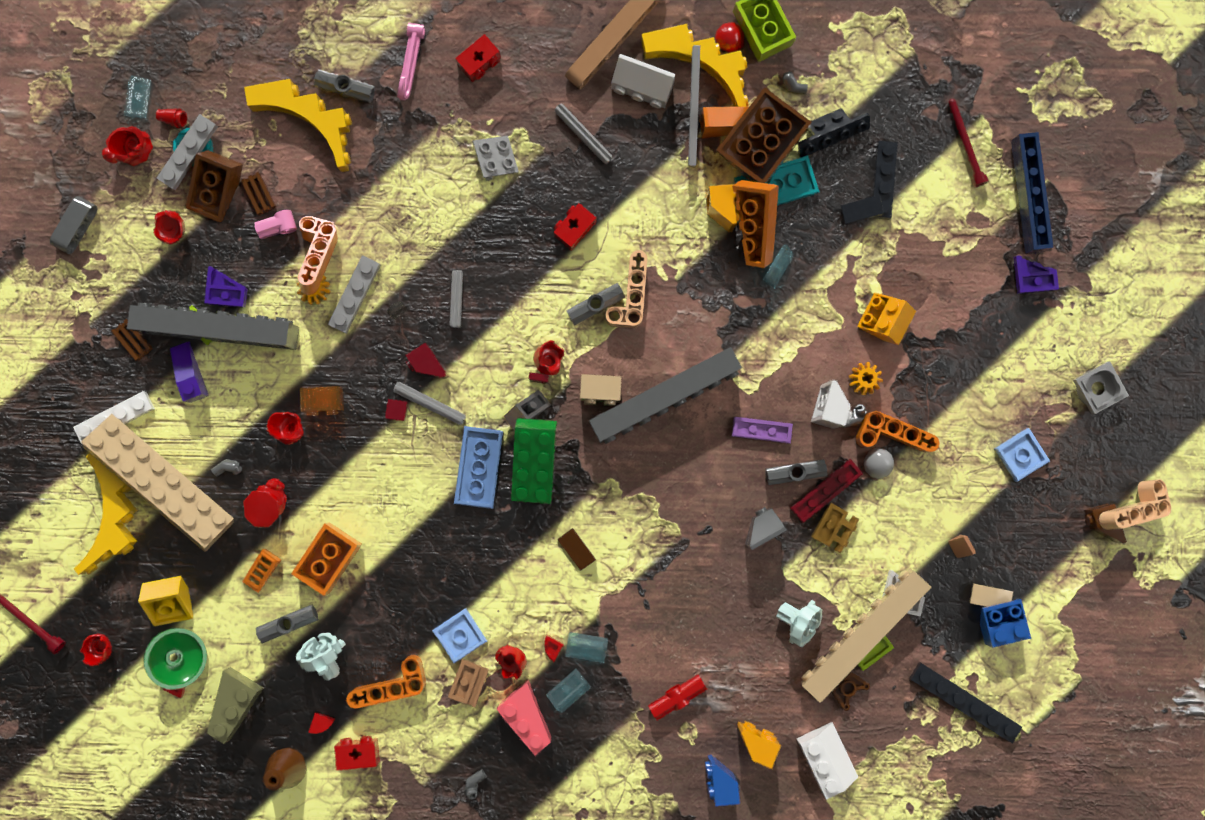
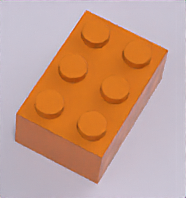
M324 523L291 574L323 596L328 595L362 546V543L333 524Z

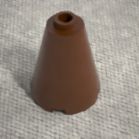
M284 748L274 752L266 765L264 775L265 786L270 790H280L298 785L305 777L307 770L303 755L292 748Z

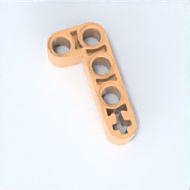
M636 250L630 255L626 307H611L606 311V322L610 326L637 328L642 322L647 255L641 250ZM636 257H640L641 260L639 270L636 269ZM638 275L642 278V282L634 284L631 278ZM635 294L641 299L636 304L630 301V297ZM616 312L620 318L617 321H611L609 314ZM630 314H637L639 321L632 323L629 321L628 316Z
M1161 479L1140 482L1137 488L1140 502L1103 512L1099 518L1102 528L1106 530L1122 529L1170 515L1171 503L1165 483Z

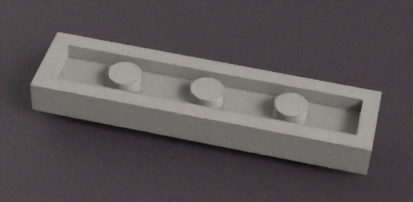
M199 114L157 176V179L176 190L195 162L196 153H200L204 149L218 126Z
M362 255L328 323L329 326L347 334L381 266L380 263Z

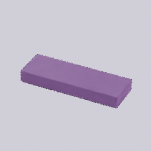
M734 417L732 436L791 443L793 424Z

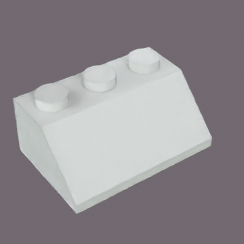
M620 54L611 82V89H614V92L620 95H630L636 101L642 102L644 100L649 102L655 108H665L673 88L675 74Z
M832 380L821 385L811 419L812 423L834 429L843 427L846 423L850 422L852 412H850L851 406L837 381Z
M833 722L797 738L799 746L826 800L845 791L858 778Z

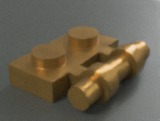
M829 503L811 537L830 547L833 541L837 542L834 550L841 553L843 548L847 547L850 535L857 529L856 525L859 518L852 515L848 522L845 520L848 512L833 503ZM840 527H846L841 537L837 536Z

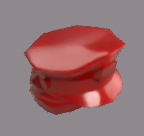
M120 127L114 130L106 139L107 147L102 150V156L107 162L116 164L119 161L135 166L147 161L153 145L150 136L137 127Z
M273 478L268 480L266 485L259 486L256 491H252L243 501L244 516L254 527H269L283 513L287 497L283 491L285 486L279 479Z

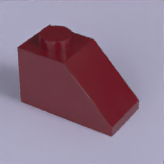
M424 343L405 355L408 359L406 364L411 371L415 370L419 374L443 379L449 377L428 344Z

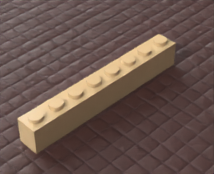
M904 570L898 576L899 581L895 585L891 584L884 591L886 595L881 599L877 598L870 606L872 609L867 614H861L856 620L858 623L853 628L849 627L843 633L844 638L839 643L836 641L829 648L830 652L825 657L821 656L815 664L817 666L812 671L808 670L802 676V686L820 703L931 589V586L914 570Z

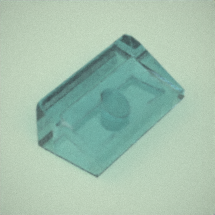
M133 75L129 77L124 116L147 117L151 80Z
M785 244L780 248L763 278L764 282L773 287L777 286L794 254L788 245Z
M570 632L565 656L604 663L608 639Z
M575 669L546 695L554 707L562 713L587 692L591 686L580 672Z

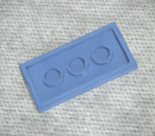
M464 426L454 504L494 508L504 431Z

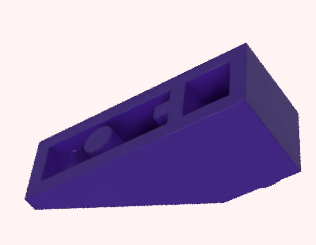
M190 342L170 348L175 380L182 401L192 403L208 397L209 394Z

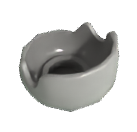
M880 447L869 450L864 459L865 471L873 478L883 479L887 477L894 467L892 455L886 449Z

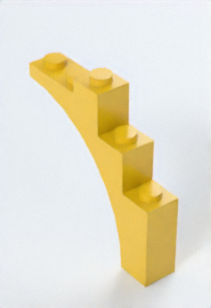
M687 24L641 35L645 59L675 58L692 63V46L700 45V68L712 75L722 85L734 107L749 106L747 95H744L742 90L744 88V81L740 77L743 76L747 68L746 58L742 57L741 51L720 55V47L718 43L715 44L714 37L693 42L692 30H688Z
M291 79L244 87L247 106L253 112H284L310 123L328 141L339 170L341 172L349 171L348 164H351L349 153H346L345 146L348 144L344 133L350 132L349 126L352 125L350 114H347L343 108L326 111L324 100L320 99L317 93L300 96L298 86Z
M90 453L85 457L93 467L100 483L103 498V515L93 546L85 558L74 568L78 575L93 573L101 561H107L113 554L125 555L129 553L137 542L124 525L134 518L133 514L138 511L124 494L132 489Z

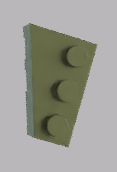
M232 667L223 670L207 734L223 744L232 739L263 687Z

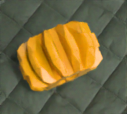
M323 276L316 293L306 295L299 289L297 294L302 295V301H308L310 305L315 301L319 305L321 303L320 298L325 301L327 300L324 294H330L331 291L326 289L330 286V283L325 282L326 277Z
M866 362L865 365L859 363L857 364L858 369L855 367L851 369L854 374L849 375L848 378L854 379L853 382L849 383L850 386L856 385L854 392H858L861 389V395H866L867 392L871 395L874 393V389H880L877 383L883 382V379L878 378L882 372H875L877 369L876 365L870 368V362ZM868 376L869 380L863 382L862 377Z

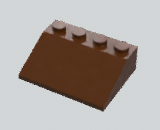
M764 87L717 148L716 152L749 181L767 184L809 130L812 122Z

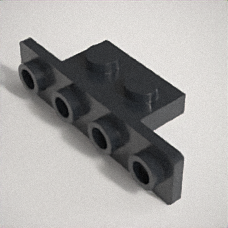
M840 108L812 120L809 128L812 136L798 143V154L800 158L811 155L814 152L870 129V115L865 113L850 120L844 110Z

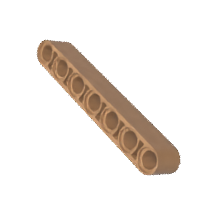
M629 0L568 69L565 77L577 88L582 89L660 0Z

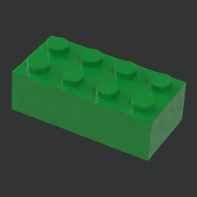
M517 418L514 435L511 501L551 504L557 421Z

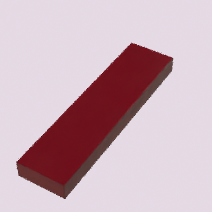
M848 459L790 507L791 511L801 523L806 522L863 473L851 459Z

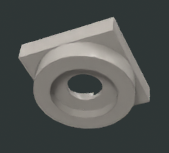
M1110 361L1085 372L1073 380L1077 387L1079 399L1087 405L1091 414H1096L1129 396ZM1100 382L1104 385V392L1101 395H1096L1092 392L1093 383Z

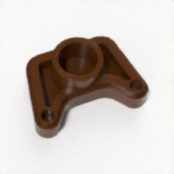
M850 672L831 693L844 711H848L850 709V697L858 690H869L870 684L855 673Z

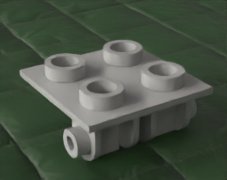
M508 136L472 141L482 176L486 181L492 180L493 176L519 172Z

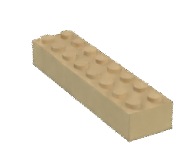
M113 414L108 416L81 441L84 449L204 552L234 523L233 517Z

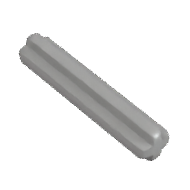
M460 270L452 271L450 327L452 328L461 327L463 272Z

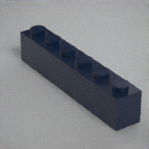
M1039 132L1019 134L1011 140L1025 254L1042 253L1053 248Z

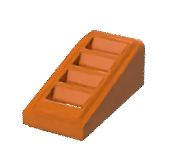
M263 549L242 582L259 593L282 560L267 549ZM264 558L271 562L270 566L263 561ZM259 565H262L263 567L268 569L267 572L259 568ZM254 572H259L263 575V578H260ZM253 577L259 581V585L253 583L250 578Z

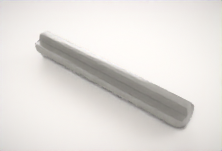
M559 104L555 108V113L604 164H608L612 160V155L563 104Z
M397 382L394 387L395 393L459 425H462L465 421V414L401 382Z

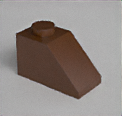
M1103 504L1084 510L1086 514L1085 522L1091 530L1113 542H1127L1123 528L1106 530L1100 525V515L1103 512L1117 509L1115 504Z

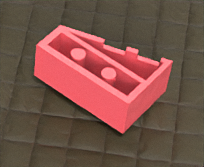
M527 679L499 703L496 710L531 752L537 755L551 742V735L538 706L537 699L534 696L529 679Z

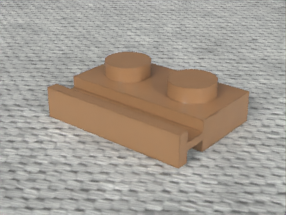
M462 659L448 698L475 707L489 668Z

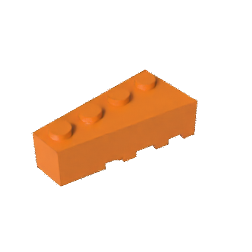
M741 180L732 186L733 192L736 193L737 202L735 203L736 209L739 211L740 230L742 229L743 234L742 244L746 265L765 268L773 262L779 185Z

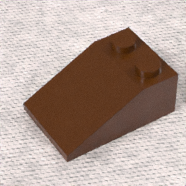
M209 150L196 153L186 209L222 222L240 182L243 164Z

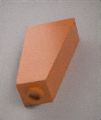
M703 107L700 117L702 138L727 136L749 107Z

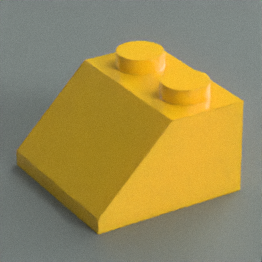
M182 576L142 583L138 602L153 626L193 619L189 588Z

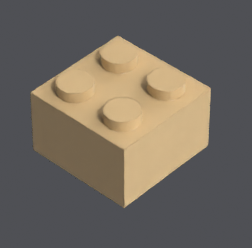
M581 374L580 400L584 401V405H596V402H604V406H616V403H620V376Z

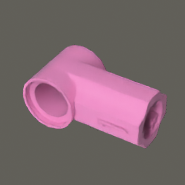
M282 210L275 213L273 217L255 222V230L260 239L277 234H289L297 230L291 210Z

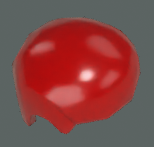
M729 22L722 24L715 34V41L719 44L720 50L727 51L728 53L737 52L744 47L745 34L741 26Z
M100 633L89 635L83 641L80 650L85 657L83 662L89 666H96L110 658L112 645L108 637Z

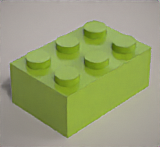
M740 0L735 3L733 14L741 26L758 62L793 46L796 35L777 0Z

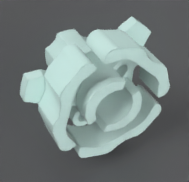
M813 600L801 610L785 602L779 608L776 617L791 626L789 642L803 647L815 635V629L819 627L822 620L823 609L817 607Z
M330 633L319 634V643L315 637L310 638L303 644L301 650L296 655L299 665L306 672L317 670L324 680L336 678L340 673V668L335 659L337 654L342 651L341 648L346 645L345 642L341 639L338 640L336 636H332Z

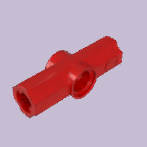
M699 674L683 684L671 687L665 692V695L650 703L648 707L654 718L658 721L672 711H678L687 706L690 700L705 692L707 687Z

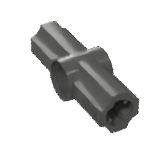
M318 70L315 74L314 86L340 94L344 98H354L367 103H371L374 99L375 86L352 80L346 75H336L322 70ZM349 84L348 88L344 90L341 89V86Z
M616 283L597 294L591 295L585 301L566 310L575 326L593 315L601 313L604 309L626 297L619 284ZM593 300H599L602 305L600 308L594 309L590 303Z
M822 459L765 468V475L768 485L825 477L827 476V467L825 460ZM794 467L800 469V476L797 478L792 476V469Z
M311 604L256 627L258 640L263 644L318 621L316 608ZM285 619L291 622L290 629L284 626L283 622Z

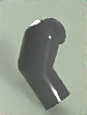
M790 71L784 73L782 80L789 92L807 93L808 84L798 83L794 74Z
M858 404L855 406L850 422L846 423L843 428L862 423L866 415L864 405Z
M225 459L213 467L211 471L217 477L225 471L238 475L242 471V467L237 461Z
M483 769L466 780L465 795L470 800L477 797L478 783L487 778Z

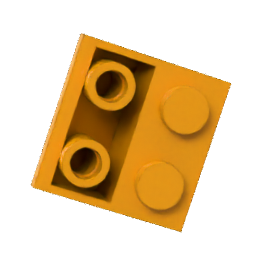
M733 184L709 186L706 194L707 215L726 231L732 232L739 221V211L735 210L737 199L736 193L733 192Z
M874 292L857 327L883 341L899 345L916 310L905 300Z
M738 721L737 727L752 760L772 769L781 747L774 733L766 729L760 731L750 722L745 721L743 724Z

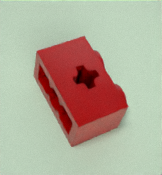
M484 34L458 55L455 60L458 67L473 82L475 79H481L487 69L495 67L500 62L501 55L497 47Z
M580 203L576 207L574 205L571 206L566 213L568 216L563 221H558L553 228L555 230L554 236L571 251L597 222V218ZM577 222V229L575 227L570 229V223L575 224Z
M372 736L360 737V740L343 738L334 746L336 771L377 767L380 763L378 738L372 739ZM355 749H357V752H361L359 756L356 752H353Z

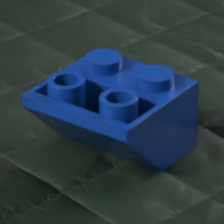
M1021 599L981 608L980 627L985 645L994 648L1031 639Z
M708 755V761L705 762V770L708 779H710V782H707L710 800H714L715 806L740 804L738 782L734 773L713 755Z

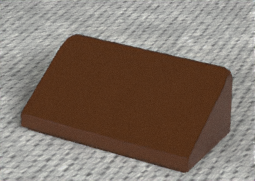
M574 528L557 539L580 571L596 560Z

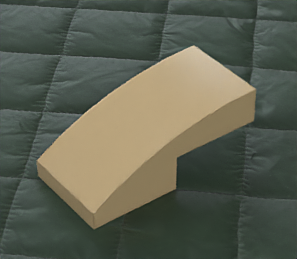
M973 583L970 603L988 607L1012 601L1013 591Z

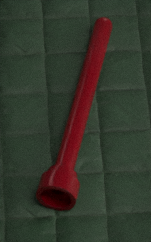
M950 99L948 105L973 172L972 184L974 188L980 187L989 182L987 174L980 170L956 100Z
M0 594V605L44 640L47 649L51 653L56 654L65 646L66 642L62 638L52 637Z

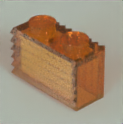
M343 387L300 388L301 412L306 413V416H318L319 412H326V415H338V411H344Z

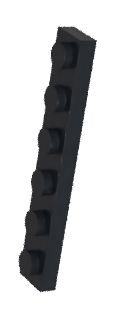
M921 662L917 664L909 678L1012 744L1023 728Z

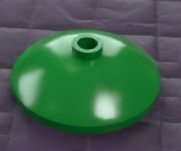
M183 628L168 629L159 633L148 644L144 654V669L150 680L162 688H184L196 681L202 674L207 661V651L201 638L194 632ZM171 654H176L174 661L170 660Z

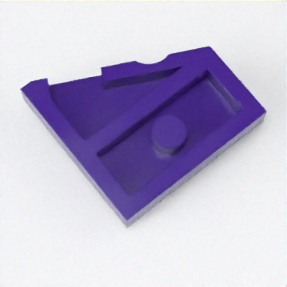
M1022 256L1013 257L1018 294L1055 291L1059 289L1056 269L1044 267L1035 261L1030 262L1023 259Z
M208 266L204 303L208 305L246 308L247 288L215 268Z

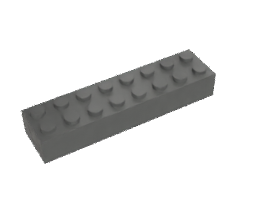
M138 303V306L130 305L127 329L142 334L201 340L204 337L216 342L291 350L297 349L299 327L287 318L276 317V320L262 315H256L255 318L243 313H237L235 316L224 311H217L216 314L205 309L193 311L186 307L174 309L166 305L155 307L147 303Z
M730 347L589 420L599 442L604 441L605 444H608L616 439L615 435L619 433L625 435L634 429L632 426L638 423L642 426L650 422L651 416L656 414L659 417L669 411L668 408L672 405L674 408H677L687 402L686 398L691 396L694 399L704 393L703 389L708 387L711 390L722 384V379L725 378L726 381L733 379L739 375L738 371L742 369V366Z

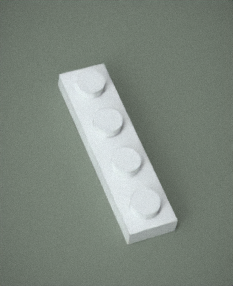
M143 391L73 428L81 442L111 414L126 424L155 408L147 392Z

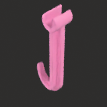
M408 23L407 36L409 37L397 98L402 101L408 99L411 93L420 40L425 35L424 25Z

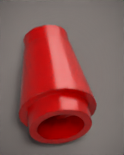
M180 108L158 109L156 111V119L177 128L184 127L187 124V113Z

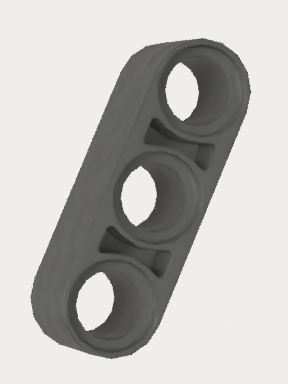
M80 196L75 197L51 235L50 244L67 254L73 253L94 219L98 207Z

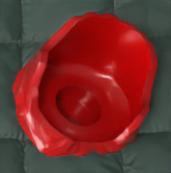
M171 210L155 214L154 236L169 245L178 242L185 233L184 220L178 213Z
M553 340L540 345L533 355V361L541 374L557 375L560 371L561 360L564 357V350L557 346Z
M276 412L268 419L267 431L285 445L294 444L303 436L304 431L301 419L296 413Z
M510 645L502 646L495 653V659L502 667L501 675L503 678L513 677L518 680L527 665L525 653L519 648Z

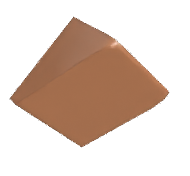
M959 535L948 541L957 558L970 556L976 552L968 536Z

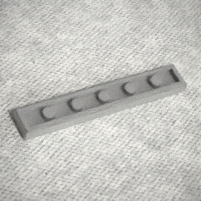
M700 45L692 46L689 167H696Z

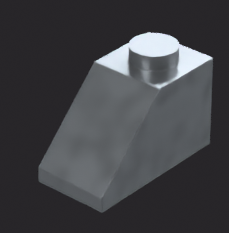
M538 390L516 404L504 415V418L515 430L517 418L534 419L551 404L541 391Z

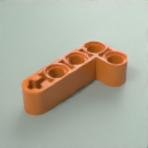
M306 216L300 220L299 226L302 238L312 243L298 274V281L302 293L312 295L319 288L337 244L338 236L334 223Z
M878 411L869 412L865 415L855 438L856 443L860 447L875 445L880 434L922 452L936 451L940 445L937 436ZM872 415L876 416L878 419V422L875 426L870 423V417ZM890 423H893L896 427L894 433L888 430ZM909 430L914 435L912 441H909L906 437ZM865 433L870 436L868 444L864 443L862 439ZM920 439H921V440H929V443L931 444V446H930V447H927V446H928L927 443H925V442H919Z
M417 655L408 656L401 665L403 674L401 678L354 688L347 696L348 705L351 708H361L420 694L426 686L421 658ZM409 660L416 663L415 670L408 668L407 662ZM417 680L421 685L420 689H414L411 682ZM392 685H399L401 693H394ZM373 689L381 691L380 698L373 695ZM356 694L358 697L364 696L366 694V696L360 700L354 699V696Z

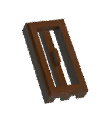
M256 172L253 176H248L247 179H241L258 215L276 208L259 172ZM256 179H258L269 201V206L266 205L255 182ZM251 182L263 209H260L248 183Z
M125 319L124 323L119 324L116 329L112 330V333L135 361H139L153 348L141 333L132 331L146 349L143 350L126 330L128 319ZM121 331H122L123 334L127 337V339L132 343V345L137 349V351L140 353L139 355L135 352V350L131 347V345L126 341V339L121 335V333H120Z

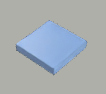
M1029 428L994 448L1015 482L1050 462Z
M467 608L432 630L453 663H456L488 641Z

